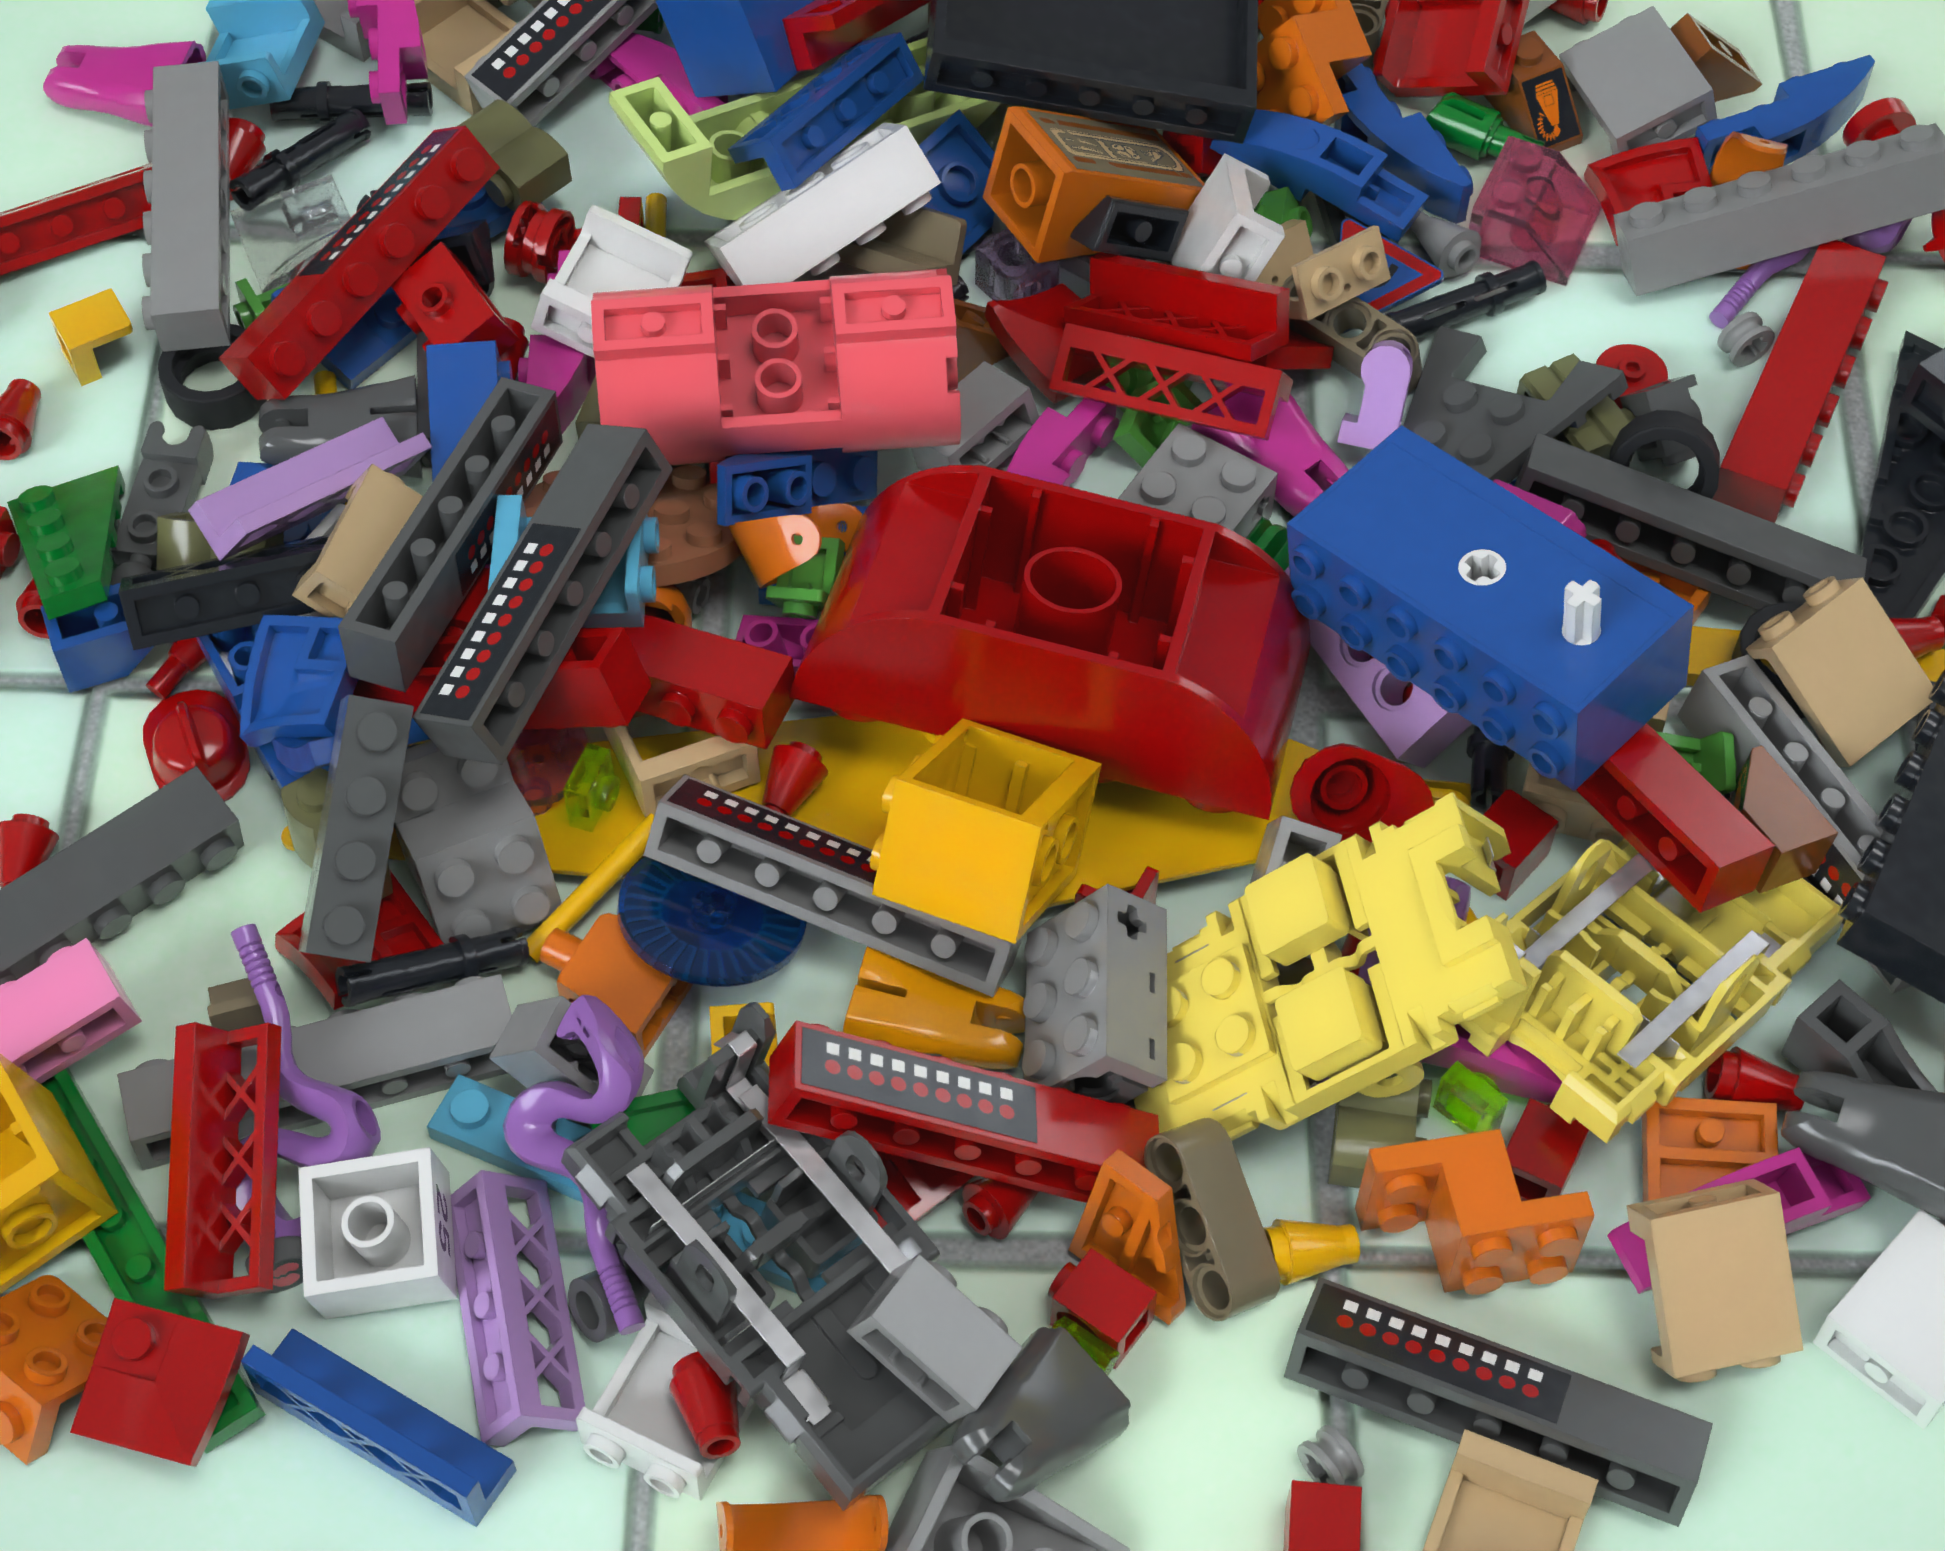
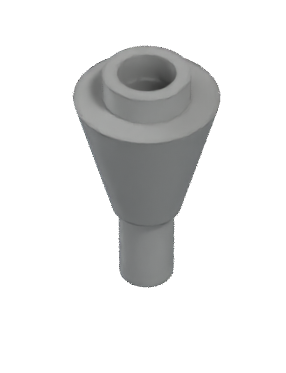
M1423 211L1409 228L1416 234L1436 267L1443 271V275L1446 278H1454L1470 271L1479 259L1481 237L1474 230L1433 216L1429 217Z

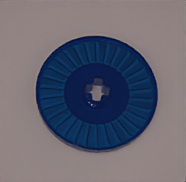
M646 856L638 861L625 876L618 897V923L625 940L632 950L656 970L675 979L702 986H739L773 975L786 966L797 954L804 940L807 922Z

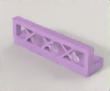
M380 417L197 500L188 511L219 561H222L334 508L339 502L342 504L347 502L348 500L345 496L350 486L371 464L385 472L400 477L421 459L432 446L423 432L399 443L384 418Z
M480 1170L451 1194L456 1280L481 1441L487 1445L505 1447L530 1427L578 1431L576 1418L581 1409L585 1407L547 1182ZM507 1197L525 1199L527 1201L530 1226L528 1228L509 1211ZM520 1251L538 1268L540 1285L537 1288L519 1271L517 1254ZM530 1312L549 1331L551 1345L548 1349L529 1332L527 1315ZM541 1373L559 1391L561 1407L541 1405L537 1381Z

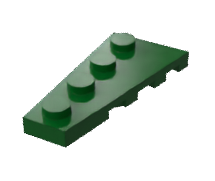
M119 465L53 487L47 485L35 486L22 492L17 499L7 502L48 620L108 600L114 563L110 554V548L116 547L118 535L114 523L115 520L120 519L122 511L118 497L124 494L126 485Z

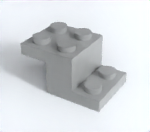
M431 740L406 750L394 828L406 863L426 900L437 935L444 944L449 943V937L466 934L469 938L508 930L512 927H519L525 932L540 926L562 902L535 815L513 780L507 758L503 765L444 756Z

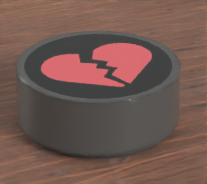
M284 1236L274 1239L273 1290L261 1293L280 1292L303 1283L301 1237ZM250 1254L245 1261V1267L248 1275Z

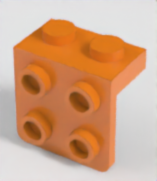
M53 1275L40 1276L0 1297V1445L6 1447L26 1465L47 1453L60 1404L84 1391L107 1321V1317L62 1280Z

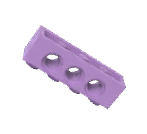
M1288 567L1285 572L1290 578V569ZM1309 619L1310 644L1396 759L1425 768L1473 724L1458 713H1449L1442 709L1431 695L1414 684L1411 696L1403 703V691L1410 681L1404 682L1397 679L1383 663L1374 657L1370 659V655L1363 650H1355L1348 646L1338 633L1319 620Z

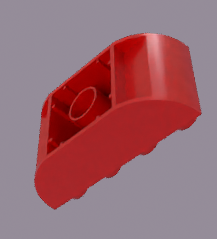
M948 465L919 471L898 480L882 491L867 507L858 523L797 670L789 698L831 708L839 716L851 721L874 722L879 720L937 736L939 734L945 735L964 718L1101 763L1098 783L1117 781L1184 798L1194 807L1206 812L1228 813L1235 811L1269 820L1308 661L1310 625L1309 619L1297 610L1291 598L1294 588L1290 583L1287 573L1264 550L1226 527L983 465Z

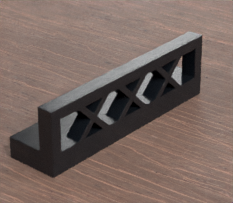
M330 534L238 553L222 561L214 558L123 577L120 583L119 596L133 650L260 624L263 614L298 616L317 612L292 596L301 577L316 563Z

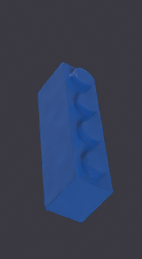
M495 340L426 345L430 444L432 446V482L501 377L513 380L511 361H501Z

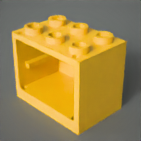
M962 718L945 735L939 734L925 753L922 755L917 754L904 772L899 776L893 775L889 780L881 805L882 811L888 813L885 833H881L876 840L870 858V868L877 871L872 895L1016 944L1076 876L1102 764Z
M0 1054V1294H2L117 1214L118 1210L53 1093Z

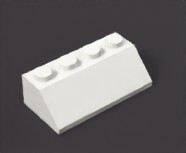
M884 122L838 152L797 188L779 191L705 240L704 243L736 286L792 282L807 271H810L812 276H816L835 265L841 259L837 252L854 240L860 246L883 233L887 228L883 221L899 210H902L904 215H908L927 204L932 199L929 191L939 185L941 181L907 125Z

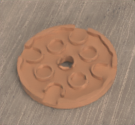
M683 465L676 468L672 467L671 474L647 513L648 517H658L659 553L649 554L648 566L655 567L656 587L680 584L708 576L728 566L741 555V551L729 527L717 525V483L711 484L706 470L700 466ZM559 471L546 473L543 476V482L534 487L524 503L527 517L534 515Z

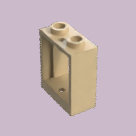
M636 711L633 718L645 715V713ZM626 726L603 727L645 818L650 813L655 815L658 801L684 775L727 792L761 781L758 750L755 746L745 743H732L717 735L642 761Z

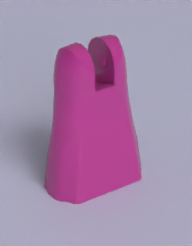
M195 41L155 43L128 47L67 45L62 47L56 58L57 66L50 69L43 83V91L48 98L64 107L106 113L152 127V123H149L146 114L144 93L145 90H153V67L205 62L206 54L202 44H197Z
M1239 392L1225 401L1235 420L1257 425L1264 397ZM1291 394L1288 403L1278 402L1268 441L1192 424L1191 429L1277 472L1274 500L1294 517L1349 470L1322 439ZM1219 406L1207 412L1208 414L1224 417Z

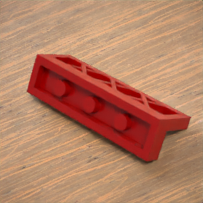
M931 0L813 1L782 19L796 71L813 70L924 6Z
M152 163L0 212V276L142 229L143 212L151 211V204L147 202L143 172L145 170H152Z
M1101 252L1090 257V295L1064 306V323L1252 362L1289 343L1290 288Z
M1065 323L1048 389L1061 394L1268 441L1278 402L1288 403L1293 380L1281 370ZM1074 355L1098 360L1105 372L1086 385L1067 381ZM1109 363H1114V364H1117V365L1114 366V367H1111ZM1131 368L1152 372L1159 385L1140 397L1127 395L1117 377ZM1163 375H1167V376L1173 375V376H1171L1170 378H1168V379H1166V380H1165V378L1163 377ZM1189 380L1206 384L1213 397L1191 410L1180 406L1171 389L1181 382ZM1111 382L1116 392L1099 388ZM1217 387L1224 388L1225 390L1219 392ZM1239 392L1264 397L1257 425L1235 420L1225 401ZM1164 394L1170 405L1153 400ZM1219 406L1224 417L1208 414L1207 412Z
M198 1022L176 1026L164 1291L214 1300L273 1290L282 1026L263 1023L231 1031ZM257 1045V1064L245 1080L241 1076L242 1048ZM250 1108L255 1114L254 1131L243 1145L238 1140L239 1122ZM246 1174H248L252 1179V1197L243 1210L240 1211L236 1206V1188ZM245 1240L250 1246L249 1275L233 1278L234 1254Z

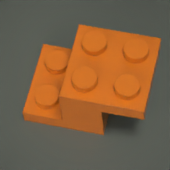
M1265 0L1259 4L1258 25L1264 38L1257 45L1256 109L1286 113L1310 119L1327 126L1348 113V107L1336 80L1372 56L1350 0Z
M1501 1129L1369 1149L1355 1205L1361 1231L1381 1228L1384 1232L1396 1233L1408 1230L1417 1225L1418 1222L1425 1221L1444 1293L1465 1290L1467 1294L1471 1295L1492 1292L1508 1282L1529 1279L1531 1283L1541 1285L1553 1283L1564 1278L1568 1273L1573 1272L1595 1216L1587 1191L1521 1201Z

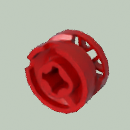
M525 200L520 204L511 219L504 244V264L507 272L518 277H527L531 274L536 282L547 284L548 273H557L559 251L571 250L573 247V232L576 227L572 213L560 208H552L550 211H547L542 203Z

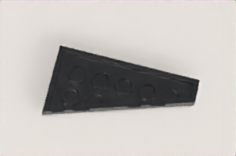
M1905 331L1899 349L1859 555L1867 558L1865 582L1889 618H1917L1945 578V441L1898 405L1918 364L1943 348L1908 331Z

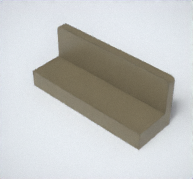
M924 206L908 215H904L902 210H899L883 221L887 228L879 236L860 246L854 240L837 252L841 258L839 262L872 273L947 268V275L951 276L953 286L957 285L967 222L963 218Z

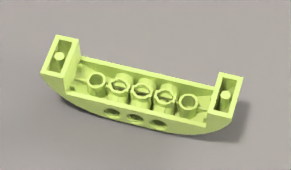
M928 37L907 44L923 76H925ZM820 73L787 83L777 92L756 93L692 115L686 113L659 77L609 92V104L617 118L670 188L686 204L706 215L725 220H737L781 191L764 158L735 164L727 149ZM923 80L844 148L884 122L907 125L919 145L959 109L976 129L1001 103L923 90Z

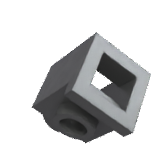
M1695 374L1668 379L1620 397L1623 408L1629 409L1635 417L1655 410L1680 411L1698 419L1701 423L1703 422L1701 411L1696 402L1691 399L1688 388L1698 385ZM1657 440L1642 445L1637 449L1640 461L1662 458L1664 466L1674 465L1696 457L1695 453L1688 446L1676 441Z

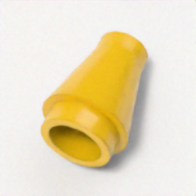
M1275 1219L1270 1227H1263L1278 1267L1280 1283L1284 1286L1342 1265L1356 1264L1360 1257L1359 1237L1352 1224L1331 1225Z

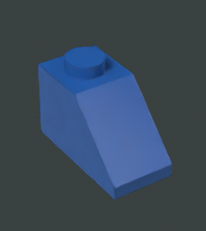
M120 583L110 586L107 601L48 620L43 605L40 606L51 647L69 693L129 676L154 648L152 646L133 650L119 596Z

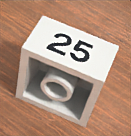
M430 1147L298 1168L304 1298L325 1319L458 1299L449 1171Z

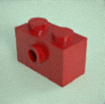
M442 241L404 271L391 285L403 302L396 308L398 314L414 333L418 335L423 331L428 337V340L422 344L425 352L426 345L495 340L500 356L520 340L468 268Z

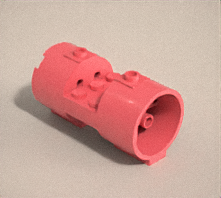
M947 268L829 276L827 280L726 287L697 285L593 293V300H591L593 352L601 425L646 429L670 465L722 462L726 459V456L738 454H762L842 448L843 453L960 444V391L956 390L958 389L956 317L951 276L947 275Z

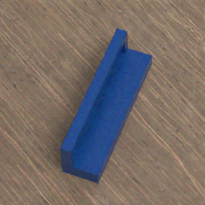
M897 32L862 41L853 46L727 149L735 164L764 158L781 191L797 188L924 80V76L902 33Z
M293 1328L272 1355L253 1344L241 1360L255 1393L475 1527L479 1525L517 1471L512 1459Z

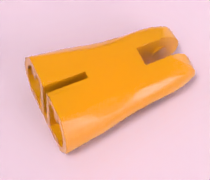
M867 946L860 967L858 982L853 990L845 1017L843 1033L870 1040L886 1041L893 1046L920 1053L940 1054L954 1062L977 1068L1013 1069L1018 1067L1024 1050L1023 1043L1012 1034L1025 1032V1015L1023 1012L1025 998L1002 987H999L994 997H991Z

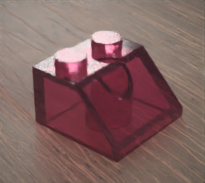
M1508 136L1473 206L1469 229L1478 232L1481 237L1480 258L1510 268H1516L1525 265V263L1531 260H1535L1541 266L1546 280L1566 286L1602 207L1559 151Z

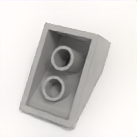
M951 1444L926 1452L888 1530V1543L885 1550L1130 1551V1548L1035 1489L1017 1499L1008 1502H996L983 1487L996 1475L995 1472L999 1467L979 1454L963 1466L952 1452Z

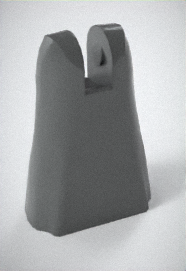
M415 375L340 392L288 396L286 400L270 399L260 406L258 423L260 430L263 432L259 437L261 461L277 465L380 417L384 418L399 443L418 435L417 384ZM421 459L402 476L423 478Z
M1801 1071L1794 1087V1094L1811 1105L1838 1113L1839 1117L1836 1123L1809 1113L1789 1111L1785 1114L1781 1136L1793 1147H1799L1803 1153L1859 1177L1894 1197L1945 1221V1093L1892 1086L1833 1072Z
M1041 1327L1032 1333L1022 1344L1023 1348L977 1411L969 1413L965 1417L953 1437L951 1450L963 1466L977 1454H983L988 1448L1003 1463L996 1470V1475L983 1487L996 1502H1008L1032 1491L1040 1483L1057 1472L1086 1458L1121 1436L1129 1425L1130 1400L1065 1328Z

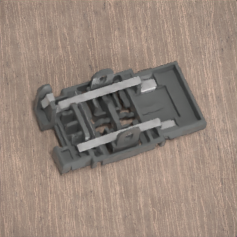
M750 1002L740 1009L732 1031L714 1043L715 1046L721 1049L678 1080L676 1086L694 1106L695 1111L644 1146L640 1144L627 1128L629 1117L623 1112H618L564 1149L561 1163L597 1209L600 1211L604 1208L607 1211L606 1218L609 1223L604 1235L611 1244H615L619 1240L625 1243L627 1248L623 1259L724 1384L728 1385L735 1379L742 1388L737 1397L741 1405L746 1409L756 1402L760 1409L764 1410L763 1414L788 1445L796 1444L797 1449L795 1452L841 1509L845 1511L958 1421L956 1420L949 1424L846 1332L894 1269L918 1254L925 1260L936 1262L940 1252L887 1189L888 1176L886 1168L875 1149L863 1136L855 1131L847 1130L835 1140L768 1124L769 1066L764 1060L776 1031L770 1016L758 1002ZM776 1185L771 1198L767 1200L761 1216L751 1207L743 1205L735 1196V1194L747 1187L757 1199ZM721 1204L732 1216L743 1220L755 1238L752 1245L744 1252L727 1234L730 1229L729 1224L726 1221L722 1222L713 1211ZM874 1208L887 1222V1225L883 1228L877 1223L878 1216L873 1211ZM772 1259L782 1271L790 1276L795 1291L803 1302L795 1309L785 1300L773 1310H770L776 1293L757 1270ZM670 1261L667 1271L663 1275L659 1269ZM822 1273L821 1277L827 1285L815 1293L810 1287L807 1278L812 1279ZM751 1324L750 1327H748L746 1330H744L742 1333L736 1336L739 1332H741L743 1329H745L748 1325Z

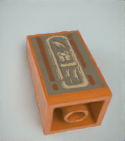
M1012 106L1008 107L982 198L1036 263H1043L1101 253L1092 251L1071 238L1070 235L1073 229L1107 195L1184 208L1188 211L1205 183L1156 129Z

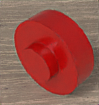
M1893 97L1879 99L1860 109L1848 121L1843 131V142L1848 147L1857 141H1874L1901 133L1907 127L1916 125V120L1901 99Z
M1634 344L1616 345L1605 350L1596 361L1598 365L1624 372L1628 388L1614 400L1620 409L1623 408L1620 400L1621 396L1668 380V371L1664 361L1655 352L1643 346Z

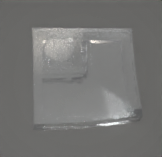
M332 174L273 195L251 211H245L241 207L230 211L262 293L291 282L351 218Z

